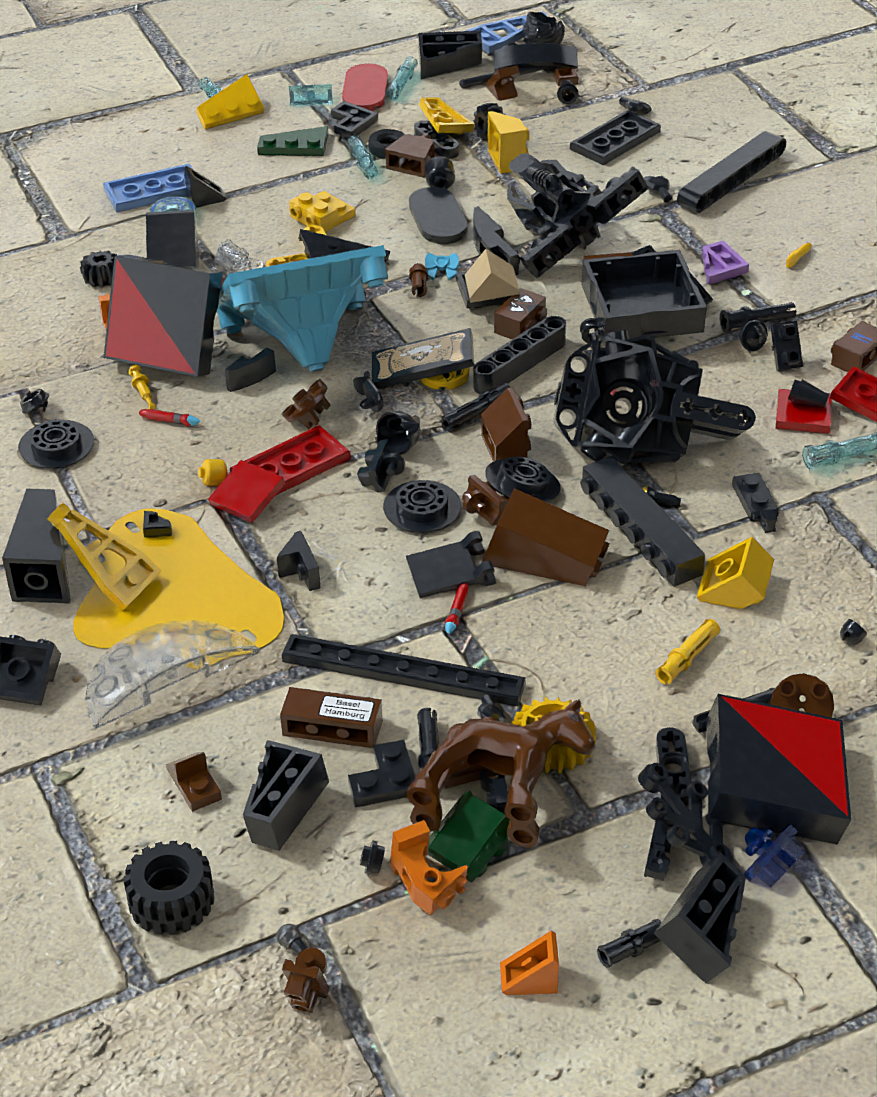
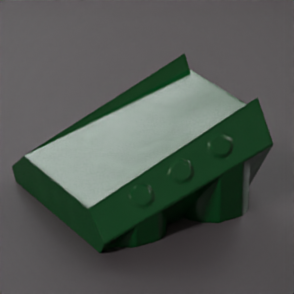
M470 790L462 794L441 821L439 829L433 831L430 835L427 855L451 870L467 865L466 880L472 883L475 878L481 877L487 871V863L492 857L502 856L507 851V828L510 819L502 812L474 796Z

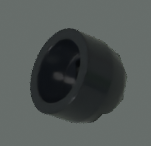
M848 619L840 630V637L843 641L849 637L848 645H857L867 636L865 629L852 619Z

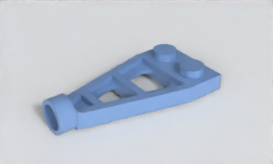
M527 15L482 24L466 31L481 30L482 49L490 54L504 45L515 43L523 38V27L520 29L516 27L525 25ZM504 30L508 35L501 37L493 31Z

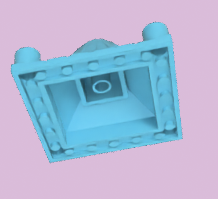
M384 245L228 274L220 289L217 309L221 330H226L227 334L242 331V326H245L244 319L251 320L253 325L280 340L285 349L303 368H309L310 372L325 369L324 364L329 362L338 329V322L346 307L348 311L362 308V303L366 302L362 281L363 284H368L369 288L383 286L384 280L388 279L384 261L386 256Z

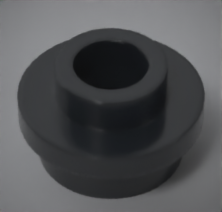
M372 840L370 846L364 845L360 865L365 866V874L370 875L371 872H380L385 847L377 845L378 841Z

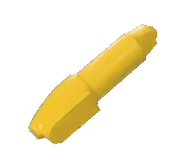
M807 242L793 250L786 259V267L791 268L797 264L798 260L810 251L812 244Z

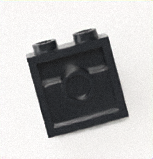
M18 635L0 636L1 700L42 705L48 682L54 681L62 655L55 643L46 639H38L37 642L28 641Z

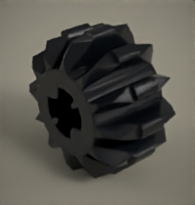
M497 103L482 104L477 106V111L474 112V130H477V136L481 137L483 141H488V112L493 111L503 114V108L498 106Z
M100 250L99 252H91L90 255L83 256V261L80 262V271L85 284H91L92 287L101 286L102 288L104 285L111 286L114 257L117 254H111L110 251L101 252Z

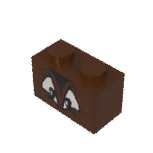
M519 288L520 294L512 295L494 312V333L514 339L544 320L547 316L546 297Z

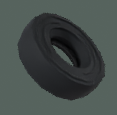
M395 129L375 131L368 138L369 152L376 157L386 158L385 149L391 144L383 143H394L405 134Z

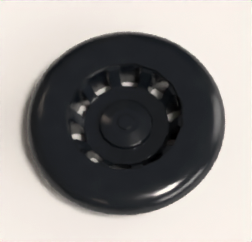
M54 419L45 421L27 431L22 436L18 449L21 457L33 466L46 469L63 468L79 462L90 453L94 444V436L87 426L79 422Z
M516 456L495 460L485 470L486 479L491 487L507 498H510L515 488L544 502H550L559 495L561 490L557 478L544 465L530 458Z
M417 480L401 484L392 489L385 497L383 510L387 519L396 527L415 533H427L443 529L454 522L461 510V500L458 494L445 484L430 480Z

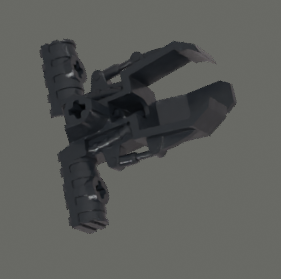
M528 153L517 156L510 162V170L528 183L536 192L531 195L533 202L531 204L520 199L511 184L507 189V199L525 229H531L540 236L532 243L531 249L524 256L520 257L522 264L534 277L538 278L577 246L585 250L586 246L593 243L596 237L599 239L601 235L597 223L606 224L649 189L640 171L632 166L628 172L620 176L621 178L614 177L610 179L606 184V188L601 191L598 185L588 182L583 174L577 175L567 171L556 159L540 162Z

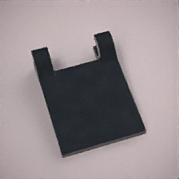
M480 531L470 532L459 542L406 556L419 598L459 588L464 583L468 585L480 584L483 586L496 584L493 573L495 570L492 562H482L475 568L470 556L485 553L481 543L483 539Z

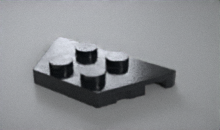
M300 229L298 237L299 241L304 243V252L307 259L372 247ZM385 250L386 256L384 257V261L387 262L390 255V251Z

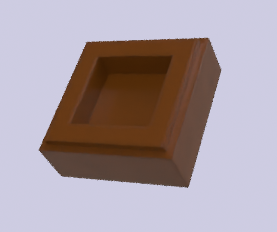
M574 67L553 70V77L557 86H560L561 82L565 79L571 80L574 85L578 84L579 77Z

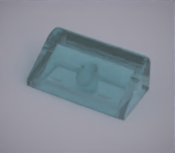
M332 84L289 86L290 107L333 104Z

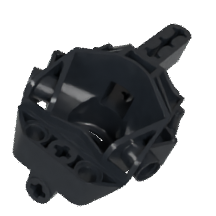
M627 330L614 331L600 336L599 340L590 341L570 355L565 363L562 379L558 383L554 405H556L554 425L572 446L579 447L584 455L595 462L604 459V457L611 456L621 467H624L626 464L649 462V464L675 463L686 454L690 432L732 440L754 425L756 415L748 406L699 396L703 369L699 368L697 361L689 360L674 350L671 352L657 344L652 335L629 339ZM600 346L606 347L608 356L598 358ZM588 348H591V359L583 353ZM573 360H580L584 364V371L575 372L571 368V362ZM620 387H625L633 390L632 392H629L627 390H620L618 392H615L613 395L610 394L614 389ZM617 401L625 402L628 405V412L625 414L619 413L615 408V403ZM641 401V403H642L641 413H640L639 417H637L636 414H637V411H638V408H639V403H638V402ZM606 411H609V414L613 419L617 421H626V424H619L614 422L611 418H609ZM563 412L570 413L574 418L573 424L564 425L560 421V414ZM575 428V436L571 440L567 432ZM583 432L589 436L586 441H581ZM634 454H644V455H648V456L633 457Z

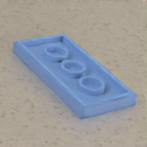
M184 164L104 182V191L116 212L155 204L166 198L186 197L184 168L186 165L190 168L192 166Z

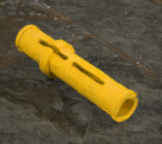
M705 619L699 628L679 648H674L668 654V659L655 670L656 678L663 684H671L681 671H686L692 665V660L720 633L719 624L713 619Z

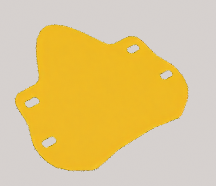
M147 508L131 512L119 518L108 531L139 549L161 572L123 611L100 590L94 581L73 621V632L77 640L88 646L113 649L163 646L168 648L185 665L201 667L227 655L257 650L269 644L282 631L284 614L278 594L241 569L209 539L192 517L165 509ZM144 511L157 512L158 516L168 519L172 527V536L144 537ZM128 522H133L140 531L133 533L125 525ZM98 539L87 545L86 548L92 552L101 542ZM104 550L100 553L105 557V561L101 564L110 575L118 574L125 567L124 558L111 550ZM249 630L256 636V641L249 642L241 635V631ZM195 645L204 655L197 658L188 650V647Z

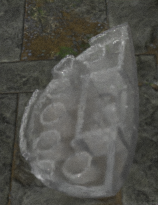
M170 621L138 630L108 649L91 671L87 681L85 697L89 719L96 730L151 704V694L198 672H202L207 678L260 653L259 648L238 631L206 621Z

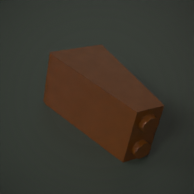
M514 488L495 528L482 562L491 561L493 567L586 586L590 576L596 578L602 565V561H599L598 557L603 559L610 543L605 540L609 530Z

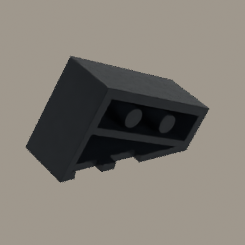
M481 30L418 33L421 80L482 64Z
M267 740L265 744L266 753L263 762L259 763V775L256 784H252L243 812V818L252 843L280 851L328 785L329 778L322 754Z
M722 853L696 872L654 932L704 983H707L731 966L730 945L731 941L736 938L737 929L734 928L735 917L741 909L746 876Z

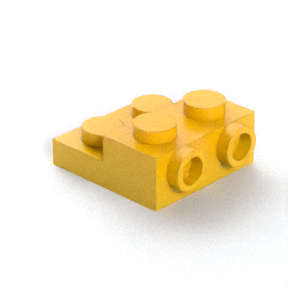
M326 191L319 192L315 196L305 192L289 200L290 217L306 226L319 225L323 227L325 232L356 216L353 206Z

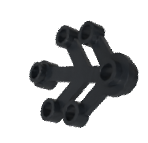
M660 763L648 764L638 775L640 785L650 793L660 792L675 811V813L670 811L668 804L658 797L653 798L646 806V812L651 819L663 821L673 826L666 834L668 842L676 848H684L699 855L703 866L720 853L733 863L730 850L723 844V826L727 822L708 818L707 814L705 818L709 825V835L703 829L702 801L708 795L706 786L700 781H693L685 789V794L688 798L687 808L668 784L669 774L667 769ZM690 834H692L696 838V840L690 838Z

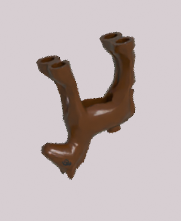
M580 699L571 702L564 710L550 711L537 721L525 726L499 722L492 717L469 719L465 723L454 724L449 729L445 741L432 753L426 766L416 775L415 781L410 784L406 796L409 802L414 805L410 815L411 822L415 824L425 820L430 832L437 831L441 825L443 815L440 794L451 777L475 769L492 770L504 776H512L508 789V801L504 810L506 817L510 819L507 836L515 845L528 848L536 845L540 828L534 820L537 816L538 806L532 797V791L545 769L549 750L554 744H562L582 755H590L595 749L593 736L584 721V716L580 714Z

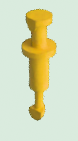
M131 366L128 373L134 377L131 381L133 388L138 389L142 399L147 401L148 409L155 410L156 406L151 400L152 394L148 387V377L141 374L140 366Z

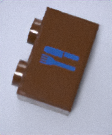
M861 321L854 328H850L842 338L837 339L831 347V365L845 372H849L853 366L865 371L877 360V327Z

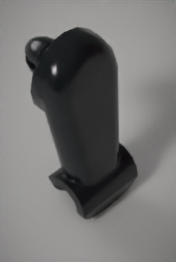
M365 371L363 377L354 378L353 383L356 391L366 396L360 402V407L362 409L371 408L375 413L381 411L384 406L383 398L378 388L370 380V372Z

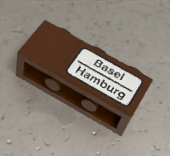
M289 687L280 713L282 736L373 748V745H376L383 722L382 699Z

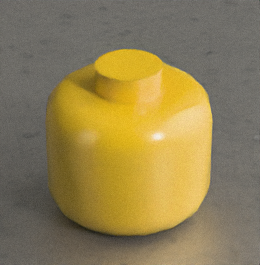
M222 459L204 460L202 466L198 468V477L201 478L202 483L205 486H219L227 477L226 462Z

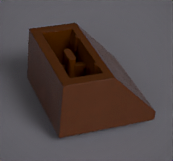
M513 387L507 388L481 414V436L493 461L516 456L527 458L528 451H531V441L528 435V430L532 428L531 418L528 413L525 414L521 397L516 396Z

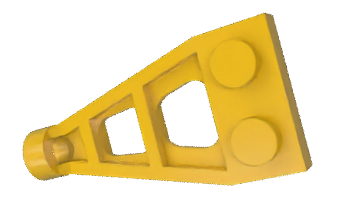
M64 502L47 518L62 533L100 590L122 611L161 572L139 549L76 510H71ZM82 530H87L100 540L101 544L94 551H89L79 540L78 534ZM111 550L123 557L125 567L116 575L107 573L99 560V555L102 551Z

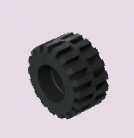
M169 841V844L158 842L155 843L153 848L147 846L142 849L141 855L135 854L131 859L132 864L127 865L124 886L129 911L135 923H141L142 929L146 931L154 929V934L162 935L163 932H169V935H177L176 931L183 929L184 932L191 930V925L195 924L198 926L203 922V916H208L211 912V905L214 904L215 899L211 868L207 857L202 856V851L197 847L192 849L191 844L186 842L182 845H179L177 841ZM167 885H181L172 890H159Z

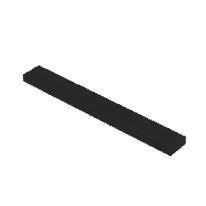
M296 634L290 635L282 652V662L480 700L484 695L489 694L496 703L517 707L526 685V677Z

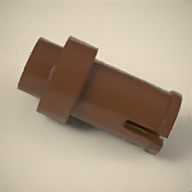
M417 263L410 268L409 279L412 282V294L415 295L417 293L416 297H422L427 293L428 269L423 264Z

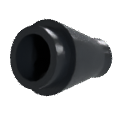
M565 79L560 84L557 97L560 102L571 104L578 98V89L571 80Z
M795 379L788 400L794 401L793 404L824 409L829 393L820 390L803 379L801 381Z

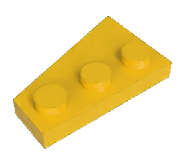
M247 74L196 108V114L204 130L264 113V106Z
M421 97L419 107L437 133L462 135L463 132H473L475 124L439 97Z

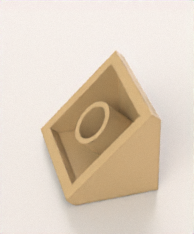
M487 249L483 251L465 274L470 303L520 294L513 266Z

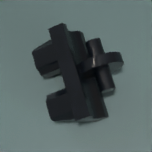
M797 321L770 324L776 371L803 367Z
M388 439L380 440L377 449L367 450L365 454L367 467H360L357 473L362 486L374 485L377 492H384L390 477L401 474L406 466L405 460L399 453H391L389 451Z

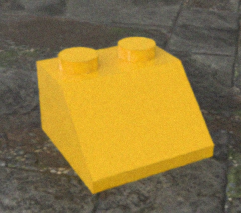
M490 111L488 112V153L500 174L512 172L509 168L510 162L520 154H529L526 147V141H529L530 137L529 130L519 118Z
M753 537L722 551L707 560L696 598L701 602L743 609L751 604L760 603L766 596L774 558Z

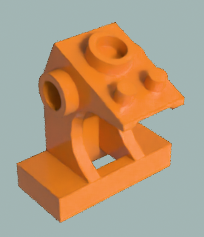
M425 820L393 831L390 867L395 876L400 875L413 903L431 916L437 909L448 907L454 900L456 892L460 895L466 890L464 885L467 882L468 867L465 865L451 871L440 872L438 869L428 866L426 859L430 830ZM427 877L435 878L436 882L428 881Z

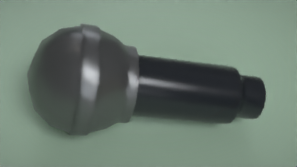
M284 924L278 929V943L281 946L292 949L297 956L303 949L309 948L302 940L299 928L296 925Z

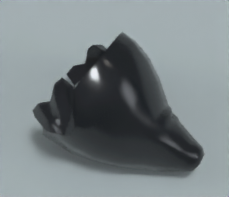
M402 411L385 412L376 424L377 437H375L377 446L380 440L388 439V448L391 453L405 454L418 441L421 432L420 418Z

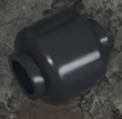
M434 157L427 162L425 177L428 186L448 189L454 184L455 170L451 160L446 157Z

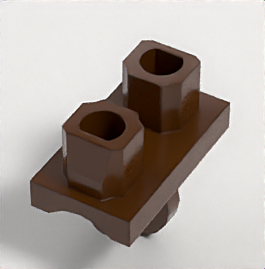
M476 475L469 476L468 489L462 496L463 508L468 513L473 514L477 512L492 526L497 525L509 498L497 494L488 481L483 482Z
M309 947L303 949L296 957L295 964L292 960L285 959L282 971L288 980L284 994L291 999V1007L308 1013L313 1012L317 997L327 999L330 989L323 976L327 969V960L324 953L317 948Z

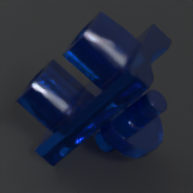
M791 824L773 843L770 839L773 833L767 828L763 831L752 828L746 833V854L749 856L759 855L743 874L748 881L751 882L757 876L769 887H772L786 873L773 859L775 855L790 868L804 854L805 851L792 839L798 831Z

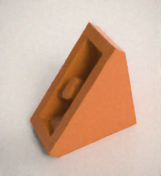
M553 931L546 933L500 962L502 993L505 995L558 993L559 959L556 933Z

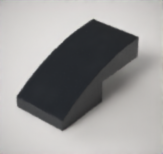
M266 347L250 360L241 356L225 368L227 390L232 392L249 387L275 373L274 350Z

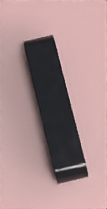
M549 316L475 363L473 367L474 391L480 394L484 391L493 390L503 383L508 384L563 348L566 343V320L560 316Z

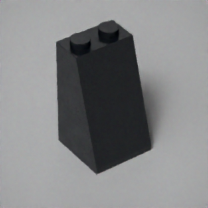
M194 210L146 213L147 258L161 260L174 266H193L199 268V246Z
M26 488L2 557L12 601L70 603L64 537L59 529L47 520L50 514L58 507L55 489Z

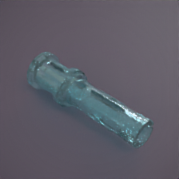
M877 432L840 442L827 440L824 444L818 446L806 445L802 451L803 461L806 467L812 470L821 464H836L840 458L876 450Z

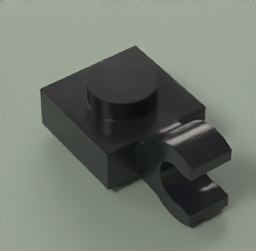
M481 771V788L489 792L486 794L487 804L505 814L504 810L508 801L505 776L498 773L496 779H490L486 776V771Z

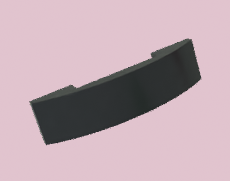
M527 43L493 51L494 72L498 69L516 65L518 67L557 65V69L569 67L578 69L577 48L569 45Z

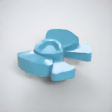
M427 253L425 256V267L428 269V277L434 280L438 269L441 271L446 270L448 280L456 277V271L459 267L458 255L454 253L449 256H435L432 253Z

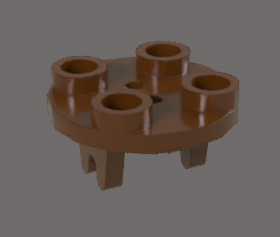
M318 379L309 387L307 392L305 389H301L292 398L295 403L289 405L281 415L290 423L298 420L307 429H311L313 424L318 425L320 420L313 410L321 414L324 409L328 410L331 406L324 396L328 389L327 385L321 379Z
M805 673L790 675L781 680L773 690L770 705L798 711L802 708L804 712L831 718L834 711L833 695L828 685L818 677ZM800 696H804V697H805V701H804V702H801V701H800V699H799Z

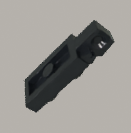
M760 473L734 476L732 486L749 520H759L765 533L775 532L779 514L778 507Z
M661 794V799H663L668 804V802ZM668 804L669 810L675 813L672 807ZM655 821L644 877L661 879V881H664L671 861L665 854H670L671 844L668 842L666 834L668 826L673 827L663 821Z

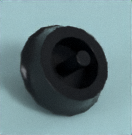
M759 320L750 321L740 329L739 340L748 351L754 352L759 350L767 341V328Z
M42 389L25 393L27 396L20 402L23 414L37 410L40 407H43L42 411H46L49 393Z

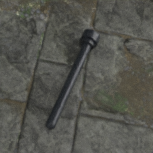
M557 65L518 67L520 72L518 76L537 71L552 73L554 69H557ZM494 73L462 79L459 85L461 88L484 84Z

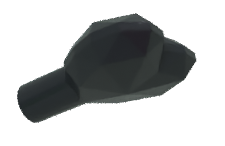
M626 97L619 99V104L627 107L632 112L648 114L652 110L646 102Z
M662 175L644 177L650 192L659 194L665 203L671 201L672 196L668 192L670 182Z
M486 694L481 698L482 704L478 707L477 711L480 719L492 717L499 722L510 723L504 713L495 705L491 695Z

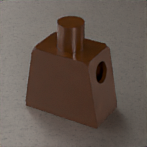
M422 134L421 136L403 135L385 149L386 169L425 178V166L429 160L435 157L434 141L427 134Z

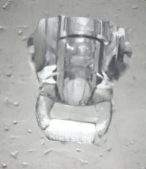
M230 238L226 239L225 242H220L212 264L214 270L225 272L226 275L245 271L246 269L252 270L266 267V261L250 258L249 252L234 244Z

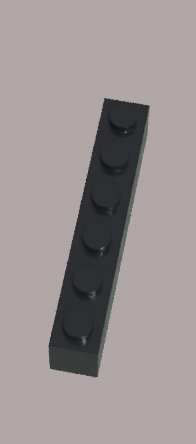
M611 456L583 466L582 479L580 481L583 492L594 500L597 507L607 514L614 526L620 528L627 536L629 542L642 552L644 558L658 569L659 574L663 578H666L675 587L703 576L705 553Z

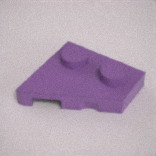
M719 241L703 246L702 258L706 283L708 285L749 272V264L726 242Z

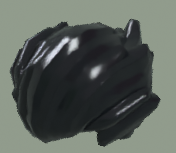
M529 11L523 27L524 43L560 44L565 35V26L562 21L556 23L555 17H547L542 12Z

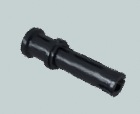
M793 302L755 309L744 306L740 310L730 312L722 310L719 317L720 325L724 332H730L731 329L742 327L753 320L768 322L795 318L797 311L788 310L796 306Z

